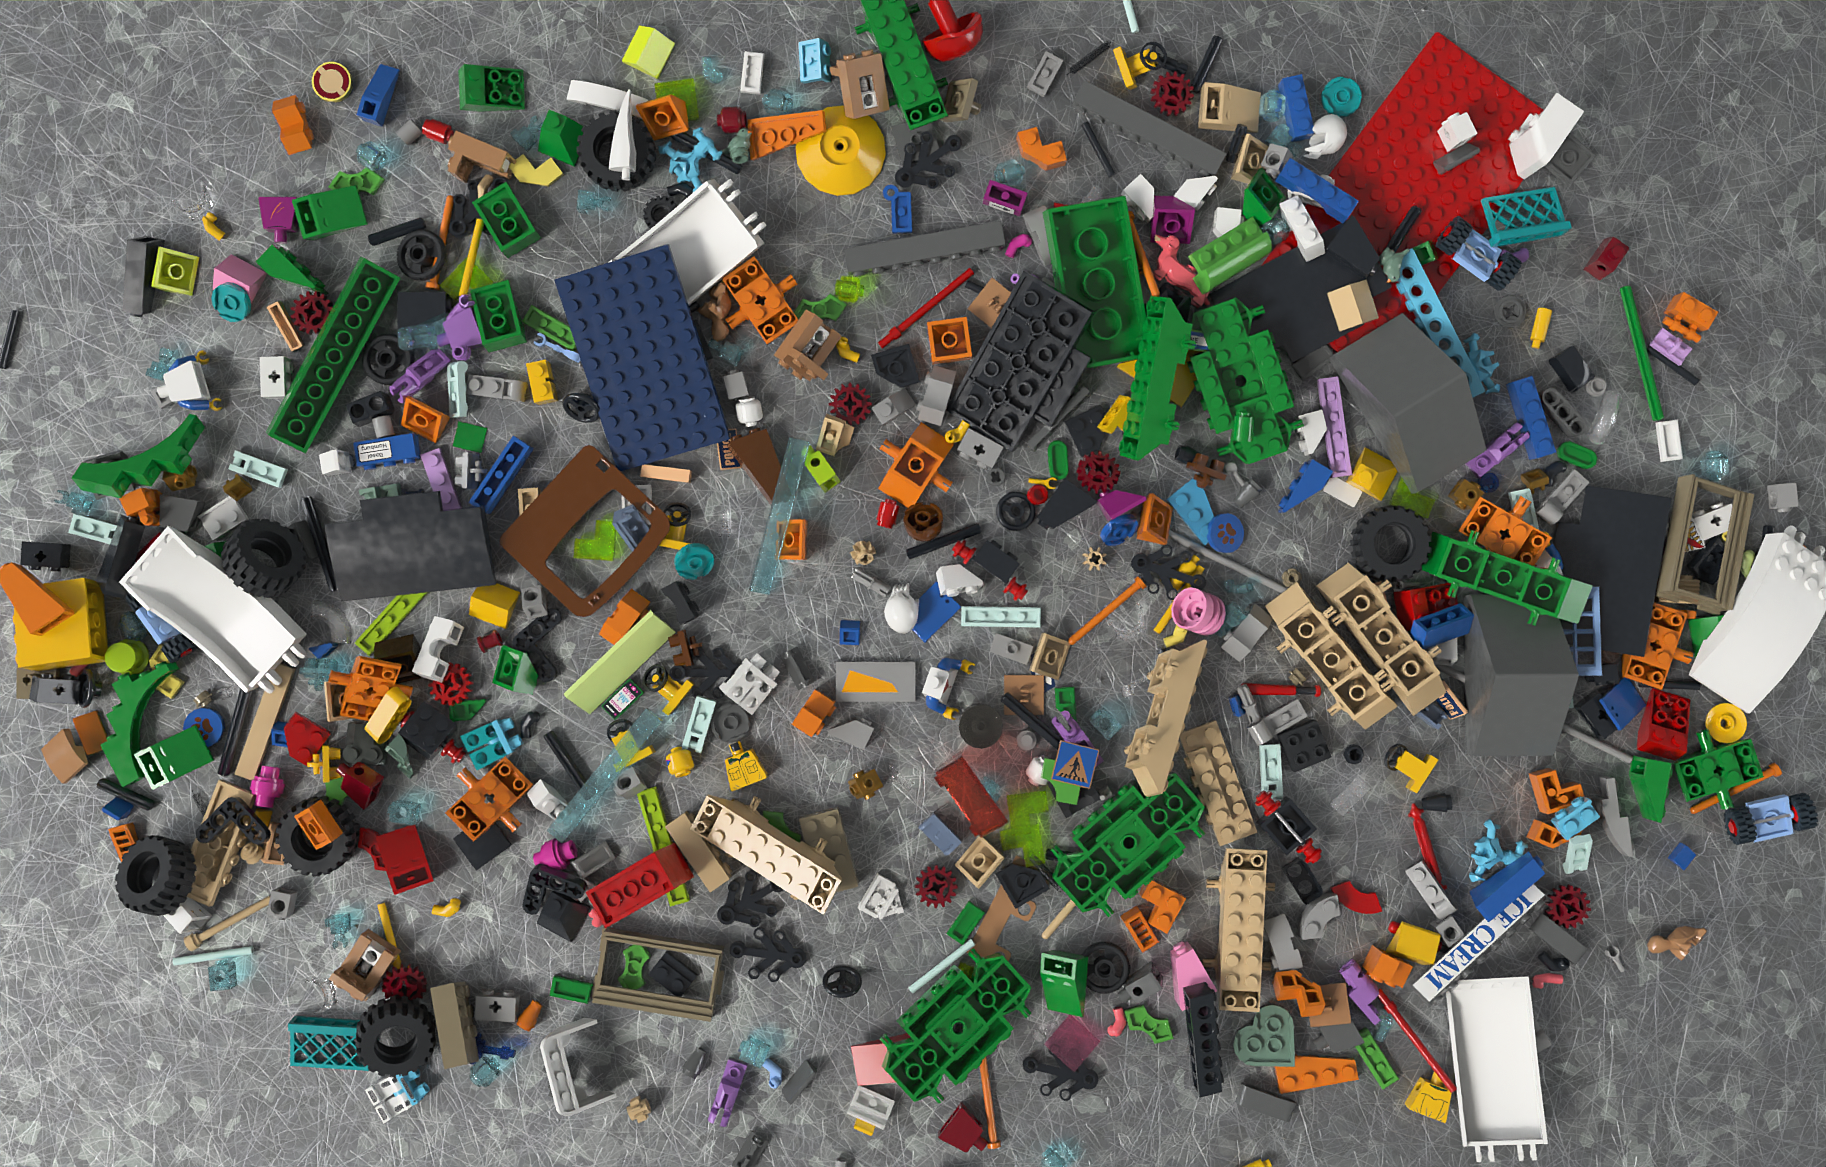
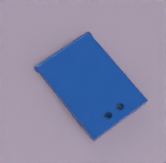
M937 581L919 598L918 619L912 629L924 643L961 608L952 597L940 595Z
M1622 677L1619 680L1620 684H1615L1599 700L1618 730H1622L1646 706L1630 679Z

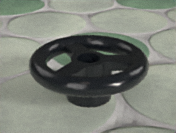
M571 393L564 397L562 405L565 412L571 418L583 423H592L600 418L598 414L600 410L599 405L590 395ZM568 403H570L576 408L578 414L574 413L570 409ZM595 410V414L592 417H585L587 411Z
M1017 491L1005 494L999 500L996 507L998 521L1003 527L1011 531H1021L1029 527L1036 514L1035 505L1028 500L1027 495ZM1014 497L1023 499L1021 503H1013L1011 506L1004 504L1007 500ZM1028 505L1030 509L1029 517L1024 523H1021V517L1025 512L1024 508ZM1013 508H1019L1020 513L1018 515L1013 514ZM1002 510L1007 511L1015 519L1016 525L1009 524L1004 519Z
M88 668L81 672L78 679L81 681L78 704L82 708H87L91 704L93 697H99L102 691L101 681H95L92 670Z
M836 966L824 974L822 985L831 996L847 998L855 995L860 990L862 978L851 967ZM840 972V977L836 981L828 983L831 975ZM846 972L855 977L856 985L848 981Z

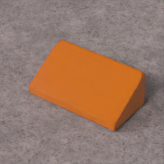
M96 710L73 718L86 755L103 751L101 744L107 741V734L98 711Z

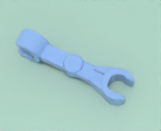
M537 333L538 336L543 337V342L537 343L534 341L536 346L544 347L547 345L553 348V350L563 353L569 359L577 363L580 362L578 353L565 350L557 344L554 345L548 342L544 334Z

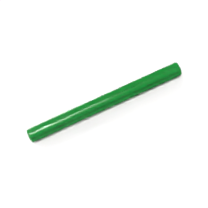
M1624 286L1620 288V293L1652 420H1662L1664 415L1631 286Z

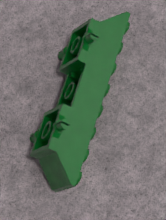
M860 0L865 23L854 28L857 35L868 31L872 35L879 53H881L882 62L893 89V97L888 99L889 107L896 105L900 109L910 131L948 117L938 88L948 85L947 79L944 77L936 81L934 80L910 17L911 14L920 11L918 3L906 7L904 0Z
M1151 296L1146 306L1147 317L1143 323V337L1138 347L1140 353L1135 363L1136 373L1131 384V399L1127 404V419L1123 424V439L1119 444L1120 456L1137 461L1141 460L1160 444L1169 445L1172 430H1178L1179 427H1176V425L1180 426L1178 422L1174 421L1176 405L1169 402L1177 363L1185 364L1189 348L1194 349L1196 347L1192 345H1196V342L1191 340L1193 324L1184 321L1171 298Z
M1471 530L1468 541H1460L1432 532V542H1429L1432 552L1427 555L1429 560L1427 564L1422 565V570L1451 583L1448 596L1452 594V597L1456 598L1459 587H1469L1526 607L1531 611L1527 623L1531 624L1533 617H1535L1532 624L1536 626L1540 615H1549L1576 624L1579 623L1593 585L1560 575L1556 572L1561 560L1557 559L1555 566H1553L1556 558L1552 557L1549 568L1543 569L1477 546L1475 543L1480 534L1479 532L1475 533V531Z

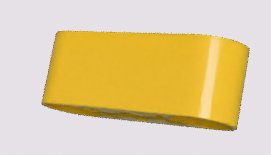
M393 687L385 694L365 726L366 732L378 744L386 742L391 737L412 703L399 687Z

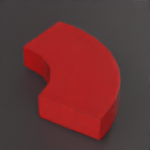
M360 827L358 848L366 850L371 855L374 861V870L386 871L375 838L381 834L370 828Z
M1349 880L1330 887L1331 891L1338 895V901L1355 912L1363 914L1382 912L1375 892H1360L1353 887Z

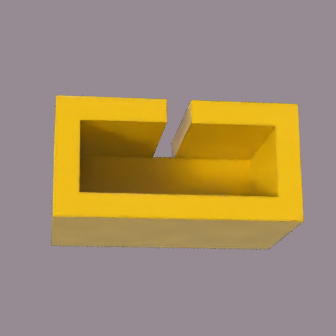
M546 359L526 363L534 403L542 405L557 402L556 387L551 382V380H554L551 363Z

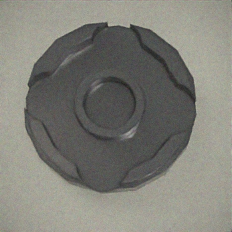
M727 703L714 711L710 725L716 738L724 742L733 743L746 736L751 722L749 714L740 705Z

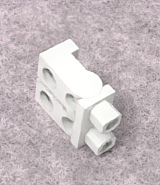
M758 653L750 661L745 658L742 662L743 664L737 668L735 674L727 683L723 682L719 686L725 695L751 715L767 697L771 689H774L777 685L774 680L780 673L771 664L764 671L760 670L767 661Z

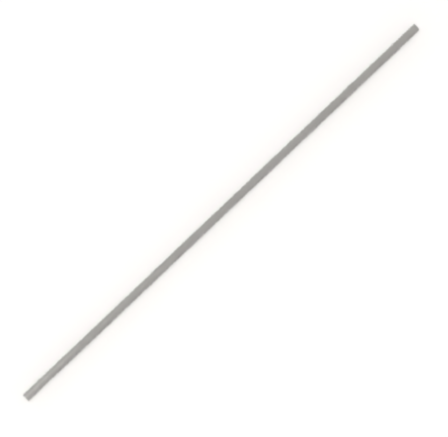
M1133 512L1132 515L1139 523L1140 515ZM1169 530L1168 538L1280 593L1288 589L1284 585ZM1312 600L1322 613L1328 609V607ZM1333 614L1331 618H1334L1337 614ZM1435 665L1439 671L1465 683V675L1449 666ZM1564 723L1562 731L1627 763H1631L1633 756Z

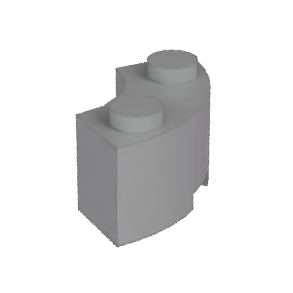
M1044 205L1023 214V218L1038 256L1044 266L1051 264L1042 213L1047 210Z
M934 365L932 373H927L925 384H928L924 399H920L917 406V411H920L919 420L941 426L957 372Z
M1255 603L1250 609L1246 607L1239 615L1241 619L1232 630L1229 629L1222 637L1225 641L1221 648L1239 662L1252 650L1273 620L1271 615Z
M1332 891L1323 893L1322 896L1312 901L1304 912L1302 911L1297 929L1298 936L1302 940L1323 938V929L1326 923L1333 917L1340 915L1337 894Z
M1285 914L1264 921L1263 940L1264 942L1268 941L1272 953L1270 957L1271 964L1279 972L1296 970L1303 967L1299 950L1293 940L1294 935Z

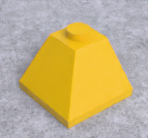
M1365 447L1352 470V475L1348 477L1346 483L1382 501L1397 473V469L1392 461Z

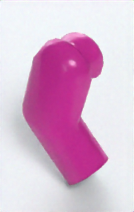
M1021 234L1012 238L1005 255L1014 258L1019 247H1029L1032 244V238L1028 234Z

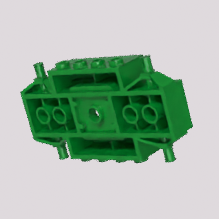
M1235 297L1193 313L1192 329L1203 332L1209 351L1190 356V361L1187 362L1190 373H1195L1197 380L1193 382L1196 391H1201L1203 399L1200 402L1203 411L1208 410L1210 418H1207L1210 430L1214 429L1215 433L1218 434L1231 429L1230 443L1227 446L1217 448V451L1220 452L1218 453L1219 457L1228 453H1234L1245 464H1251L1286 452L1289 449L1291 432L1304 427L1302 419L1292 423L1286 422L1277 414L1280 411L1294 407L1292 401L1295 398L1292 390H1288L1286 384L1288 377L1285 370L1282 371L1279 363L1282 360L1279 352H1275L1273 346L1275 339L1272 332L1265 329L1249 335L1252 318L1265 313L1263 305L1248 309ZM1239 375H1243L1246 378V383L1242 387H1238L1235 384V378ZM1239 412H1251V416L1255 417L1252 442L1232 440L1234 416L1239 415Z
M1175 772L1168 774V787L1163 794L1150 797L1144 795L1143 797L1130 783L1121 787L1115 796L1106 800L1101 808L1091 813L1086 821L1076 826L1072 833L1069 834L1082 849L1081 851L1065 854L1057 844L1054 848L1050 849L1058 858V863L1052 877L1082 913L1099 908L1103 910L1107 917H1110V913L1113 914L1114 911L1107 904V899L1113 887L1125 900L1127 898L1131 899L1139 892L1137 890L1143 884L1145 886L1154 879V874L1158 871H1164L1169 866V861L1173 858H1179L1184 853L1183 849L1186 846L1174 833L1190 829L1194 831L1198 838L1205 835V832L1198 825L1205 807ZM1126 837L1134 839V845L1130 848L1123 845Z
M974 948L971 949L973 954L969 951L968 955L975 961V967L970 979L962 970L953 965L896 1020L910 1038L893 1042L887 1034H884L883 1037L888 1041L886 1042L881 1036L880 1041L887 1047V1052L881 1066L914 1102L927 1096H932L940 1104L941 1101L937 1096L942 1101L944 1097L937 1091V1087L943 1074L955 1086L958 1083H963L968 1077L967 1074L973 1069H977L982 1064V1060L987 1055H991L997 1049V1045L1001 1041L1008 1039L1011 1035V1031L1014 1028L1003 1015L1015 1010L1020 1011L1025 1018L1028 1017L1027 1014H1031V1011L1024 1003L1031 990V986L999 952L981 957ZM961 1022L963 1025L962 1030L957 1033L954 1032V1024Z

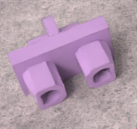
M1664 328L1660 329L1650 343L1651 347L1678 366L1683 363L1685 357L1692 350L1691 347L1682 342V339L1675 337Z

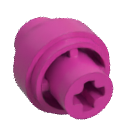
M262 765L260 776H255L252 779L250 790H252L251 794L256 795L255 806L273 808L275 797H281L285 787L284 780L279 779L281 768Z
M554 838L546 841L541 846V851L533 854L534 864H544L557 870H563L570 864V859L577 857V848L572 840L563 842L561 839Z

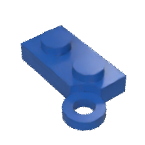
M887 185L883 189V196L886 200L891 201L892 234L912 233L911 192H899L896 186ZM890 189L894 190L895 194L888 196L887 191Z

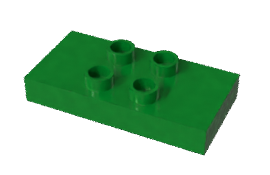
M1126 196L1045 210L1042 213L1055 288L1095 311L1093 318L1076 345L1077 349L1092 357L1087 368L1138 359L1140 353L1138 347L1143 337L1142 327L1146 320V312Z

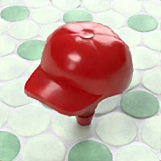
M929 0L928 5L939 29L921 40L926 52L933 59L944 62L962 57L975 48L983 34L981 14L971 12L957 18L949 0Z

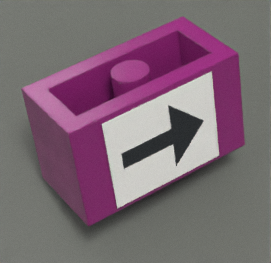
M990 180L982 204L1020 217L1028 193Z

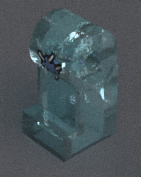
M433 324L403 327L397 331L398 347L402 350L409 351L429 347V350H438L437 333Z

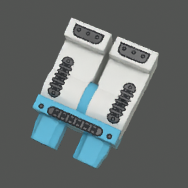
M419 1070L415 1072L410 1071L406 1076L400 1074L396 1075V1077H390L389 1075L365 1089L373 1106L380 1103L375 1109L383 1124L417 1104L430 1091L425 1082L417 1086L414 1079L421 1075Z

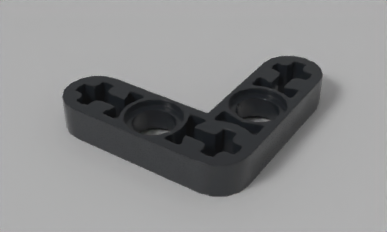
M555 608L548 609V615L537 617L520 631L512 641L514 649L527 653L529 659L530 654L533 652H537L540 655L539 662L532 663L538 678L544 682L554 680L557 677V669L536 643L561 622L562 614ZM549 613H556V621H549L547 623L549 628L547 629L546 625L540 620L546 621L550 617ZM535 624H539L542 627L543 631L539 636L534 635L532 632V627ZM527 631L529 636L532 637L534 640L532 641V639H528L527 641H525V647H519L518 639H525L528 636L527 634H525V632ZM545 661L546 664H544L543 666L545 669L552 670V672L550 673L551 677H544L543 674L545 673V671L542 669V667L539 669H537L536 667L540 666Z
M240 797L227 798L196 830V838L200 843L213 842L232 822L254 844L266 843L271 836L269 828ZM233 802H236V805H235V808H236V809L232 810V807H233V804H232V803H233ZM219 814L224 817V823L221 826L216 822ZM245 815L251 818V823L248 826L243 823ZM206 830H210L209 833L207 834L208 837L205 838V837H204L205 834H206L205 831H206ZM259 831H262V834H261V837H262V838H259V839H258V835H259L258 832H259Z
M537 864L530 872L522 907L526 913L534 915L539 912L543 905L547 888L579 899L587 891L588 885L581 878L544 864ZM554 878L561 879L563 884L556 883ZM532 886L538 887L541 892H535Z

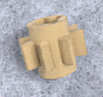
M858 541L853 545L854 551H851L850 554L857 565L859 563L867 565L874 560L873 555L876 554V550L870 541Z
M1090 547L1089 554H1082L1086 557V561L1082 564L1090 565L1089 571L1094 566L1099 571V565L1106 564L1103 561V557L1106 554L1099 553L1100 547L1094 552ZM1091 554H1094V556H1099L1096 565L1094 562H1090L1089 560L1092 558Z
M640 1096L631 1099L630 1105L627 1106L630 1119L632 1121L637 1119L638 1123L647 1120L648 1114L651 1113L648 1100L646 1098L641 1100Z

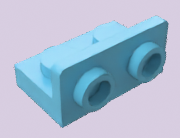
M820 38L799 42L800 80L802 83L806 84L821 80L831 82V48L828 42Z
M1584 796L1577 797L1571 802L1572 805L1566 809H1560L1555 813V817L1551 819L1565 840L1568 841L1600 818L1591 805L1592 801L1590 798Z

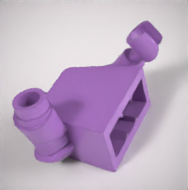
M470 294L460 296L459 302L448 314L446 321L443 322L445 333L436 336L440 347L450 344L452 356L456 360L466 361L471 356V349L484 347L475 311L471 307L468 308V306L475 304L474 301H468Z

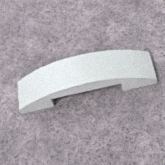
M571 80L567 100L620 112L627 92L599 84ZM631 94L632 115L642 119L636 109V105L648 100Z

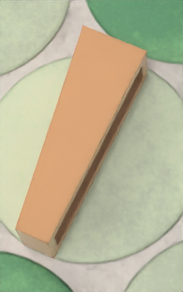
M277 301L269 305L267 309L290 350L294 352L304 347L283 303Z
M642 465L640 477L691 483L692 471Z

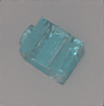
M1104 708L1101 711L1098 709L1091 716L1092 720L1090 723L1108 741L1122 728ZM1102 718L1109 719L1110 724L1107 728L1100 727L1099 722Z
M403 800L393 801L387 811V815L390 816L389 822L406 825L417 824L421 803ZM401 807L406 809V817L400 815L399 810Z
M228 959L217 960L214 965L208 967L210 991L229 990L238 985L235 961L228 962ZM220 970L225 973V979L220 976Z
M748 1036L746 1041L742 1040L738 1052H741L739 1059L761 1069L770 1045Z

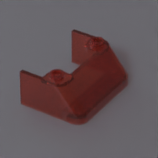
M961 751L935 769L937 776L934 779L940 787L945 786L971 823L969 829L975 837L979 835L982 838L1008 823L1005 813H1002L964 759Z

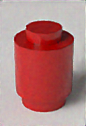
M426 119L422 127V134L426 135V138L442 144H447L450 137L454 135L451 125L435 119Z
M885 499V502H880L876 518L878 526L889 529L893 528V524H896L900 506L896 505L897 501Z

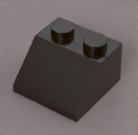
M414 634L375 642L373 659L402 664L395 682L396 684L423 678L412 672L414 663L421 650Z

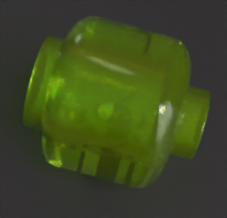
M843 275L840 280H836L834 295L838 297L839 301L856 303L859 297H863L864 285H861L858 277Z

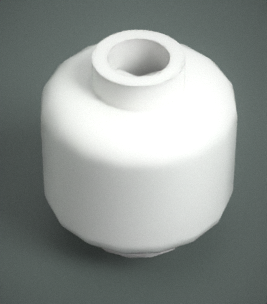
M754 396L740 398L739 402L735 405L737 420L740 423H745L746 427L757 425V421L763 418L761 402L755 399Z
M1043 755L1034 757L1026 769V775L1029 777L1028 781L1035 786H1039V784L1046 785L1049 782L1041 778L1044 758H1048Z

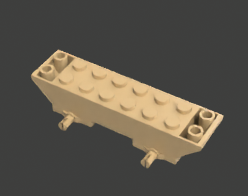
M1347 563L1316 585V587L1329 605H1332L1337 611V616L1331 619L1332 623L1337 619L1339 620L1334 623L1335 626L1343 622L1378 670L1384 669L1388 674L1385 677L1387 681L1380 685L1381 688H1384L1383 691L1387 692L1393 688L1414 716L1446 693L1439 676L1440 672L1432 659L1442 651L1441 649L1437 650L1439 648L1437 645L1428 652L1422 649L1416 640L1413 641L1397 620L1383 596V592L1392 587L1391 583L1388 584V580L1377 587L1370 581L1367 575L1364 576L1351 564Z
M1298 582L1265 605L1285 637V641L1276 647L1278 651L1282 654L1289 647L1297 650L1335 697L1336 703L1327 709L1331 716L1342 709L1366 730L1398 706L1391 696L1383 691L1384 688L1380 686L1379 681L1388 676L1385 670L1382 669L1373 676L1328 620L1329 617L1337 613L1332 605L1322 613Z
M1206 640L1197 642L1180 651L1172 648L1159 654L1154 669L1147 673V678L1150 680L1147 692L1155 695L1146 725L1136 729L1131 744L1126 746L1124 750L1128 755L1125 767L1132 769L1144 795L1147 797L1163 794L1168 787L1167 777L1174 766V761H1172L1174 753L1179 749V736L1185 729L1184 719L1191 708L1189 702L1191 696L1196 691L1195 682L1202 671V666H1200L1202 659L1207 654Z
M707 795L690 830L725 851V855H728L729 858H736L789 892L791 898L795 900L800 899L818 912L825 914L843 880L834 867L835 862L823 852L828 843L827 840L820 838L816 847H811L803 841L800 843L770 825L768 823L769 820L760 815L756 809L761 799H758L756 796L753 797L750 805H744L738 800L731 801Z
M1226 848L1219 879L1206 880V888H1218L1220 893L1217 954L1214 960H1202L1203 967H1213L1215 969L1219 1010L1260 1012L1262 970L1271 971V962H1262L1265 891H1275V883H1266L1267 850Z

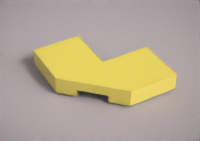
M522 154L516 159L515 164L511 163L509 165L510 170L519 182L524 184L549 187L564 175L552 158L535 169L526 156Z
M164 644L158 646L149 660L152 671L161 662L167 661V663H170L161 650ZM171 674L156 689L170 699H174L184 681Z

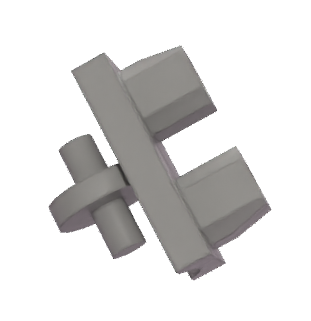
M463 452V455L456 456V466L462 467V475H456L455 485L461 486L464 489H478V481H481V474H487V469H481L482 461H479V454Z

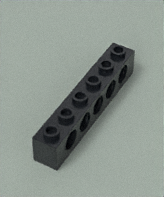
M1203 982L1183 987L1192 1083L1199 1098L1222 1092V1083H1224L1223 1074L1220 1071V1067L1223 1066L1219 1055L1221 1045L1217 1039V1035L1220 1033L1216 1023L1218 1012L1214 1006L1216 994L1214 989H1210L1208 984Z

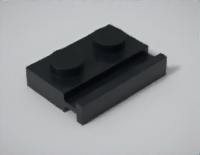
M666 951L648 975L673 995L681 997L698 974L670 952Z

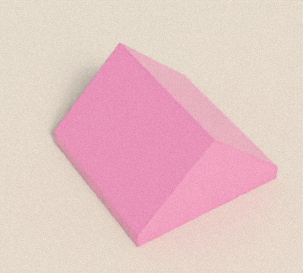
M231 254L214 268L213 290L225 282L235 283L247 292L252 304L267 273Z

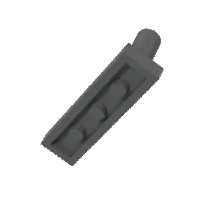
M1076 386L1070 395L1072 399L1063 407L1053 426L1048 427L1045 425L1027 442L1034 452L1090 397V391L1087 388L1083 387L1080 390Z

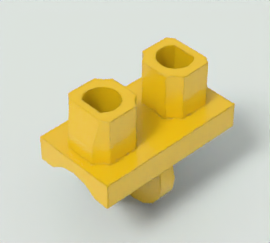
M322 745V761H319V754H313V762H307V767H313V774H320V767L322 766L323 783L341 778V775L336 772L338 767H329V760L340 759V748Z

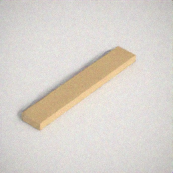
M281 663L277 666L275 672L282 678V682L280 685H275L270 681L275 690L270 694L264 691L235 771V775L251 781L258 775L272 736L271 729L277 722L295 672V668Z

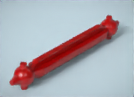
M1412 803L1408 817L1414 819L1413 826L1424 862L1445 891L1447 886L1441 884L1442 877L1425 821L1421 818L1424 810L1418 808L1415 803Z

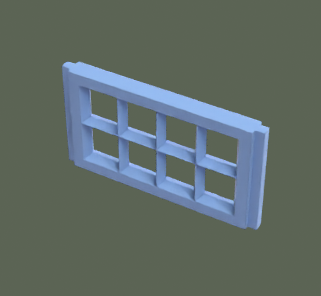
M1592 587L1588 599L1592 598V611L1582 612L1581 615L1592 616L1593 629H1577V624L1572 622V629L1563 630L1564 634H1573V647L1569 648L1573 652V659L1579 676H1602L1599 587ZM1577 634H1593V647H1577ZM1594 651V664H1578V652Z

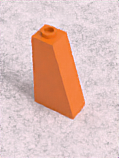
M11 562L0 567V584L30 634L42 636L75 614L68 605L22 565Z

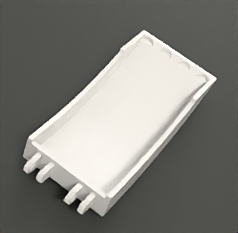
M712 179L701 185L666 217L609 262L669 244L688 305L690 306L765 244L758 233L767 225L765 222H762L753 229L750 223L757 219L758 213L754 212L746 219L732 202L741 194L740 190L733 191L730 196H727L724 192L732 186L733 181L731 179L721 186L715 179Z
M1793 525L1788 526L1784 533L1765 535L1754 564L1734 600L1733 610H1728L1707 640H1703L1689 673L1691 677L1746 713H1751L1789 671L1808 644L1826 611V550L1820 545L1815 547L1813 552L1804 547L1803 543L1806 536L1803 532L1796 533L1797 528Z
M168 526L121 579L120 583L147 611H152L201 648L245 693L259 686L267 693H272L275 688L270 681L275 685H280L282 682V678L275 672L277 666L285 660L292 667H296L299 664L296 656L304 658L307 655L306 651L299 644L307 634L273 599L264 598V595L261 597L253 596V593H246L243 591V588L234 585L232 578L229 579L226 575L227 570L223 568L221 557L175 528Z
M1529 977L1459 980L1457 982L1459 985L1452 992H1446L1462 1145L1463 1147L1475 1146L1477 1162L1482 1160L1480 1146H1488V1159L1490 1162H1495L1493 1145H1517L1519 1161H1524L1522 1144H1530V1157L1532 1160H1537L1535 1144H1548Z

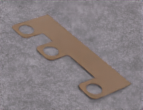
M1016 855L1013 864L1038 870L1034 864ZM1001 885L973 938L976 945L971 949L974 948L981 957L1001 951L1005 954L1006 960L1009 961L1011 953L995 943L1010 914L1024 921H1029L1036 909L1035 903L1032 901L1027 902L1031 908L1028 915L1023 916L1019 914L1018 908L1015 909Z

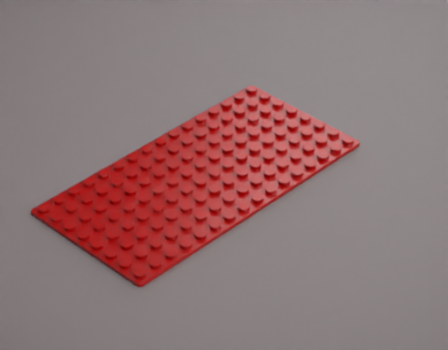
M1436 32L1328 176L1335 180L1334 186L1359 201L1350 216L1353 215L1357 219L1378 256L1382 254L1410 208L1415 205L1422 210L1396 253L1411 249L1427 241H1432L1439 259L1423 265L1422 268L1436 295H1438L1460 265L1453 260L1455 253L1447 255L1435 246L1438 237L1441 236V232L1445 230L1444 228L1449 225V222L1453 221L1457 216L1473 226L1472 229L1480 235L1488 228V223L1481 200L1487 197L1512 194L1523 181L1517 175L1508 138L1515 129L1519 130L1530 113L1533 116L1536 113L1539 115L1544 110L1445 36ZM1457 112L1460 115L1467 112L1477 132V135L1467 143L1478 147L1480 151L1473 158L1439 175L1433 162L1452 151L1447 152L1437 131L1442 127L1441 123L1448 120L1447 118ZM1489 203L1490 208L1497 213L1500 207L1495 203ZM1310 204L1305 206L1319 234L1341 223L1328 215L1324 208ZM1287 230L1262 265L1298 247L1293 231ZM1404 269L1402 271L1403 277L1407 279L1412 278L1410 270ZM1389 282L1391 288L1372 297L1378 319L1364 323L1361 327L1330 342L1327 346L1338 353L1402 313L1415 324L1414 319L1416 317L1413 311L1409 312L1407 309L1405 295H1401L1396 287L1398 282ZM1412 287V294L1414 296H1421V290L1418 287ZM1421 305V312L1424 314L1429 306Z

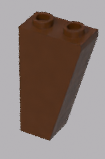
M756 428L749 431V435L742 437V434L731 437V441L727 444L728 449L769 504L772 505L789 499L792 495L767 429L761 430Z

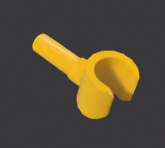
M1054 477L1047 478L1046 480L1029 478L1028 483L1044 485L1047 489L1051 490L1056 487H1050L1049 481H1057V479Z

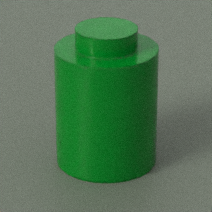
M1239 412V415L1234 416L1232 440L1253 441L1255 417L1251 416V412Z

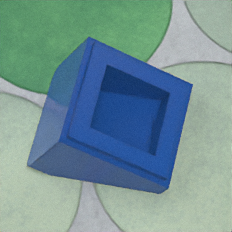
M841 620L840 645H859L860 621Z
M337 642L327 643L308 649L318 659H323L332 653L339 644Z
M1239 694L1228 698L1234 716L1240 717L1246 713L1241 707L1242 701Z
M277 721L272 727V745L288 748L284 732L287 722Z
M115 797L102 808V811L118 821L127 818L134 805Z
M1679 842L1668 856V859L1682 870H1685L1696 854L1688 846Z

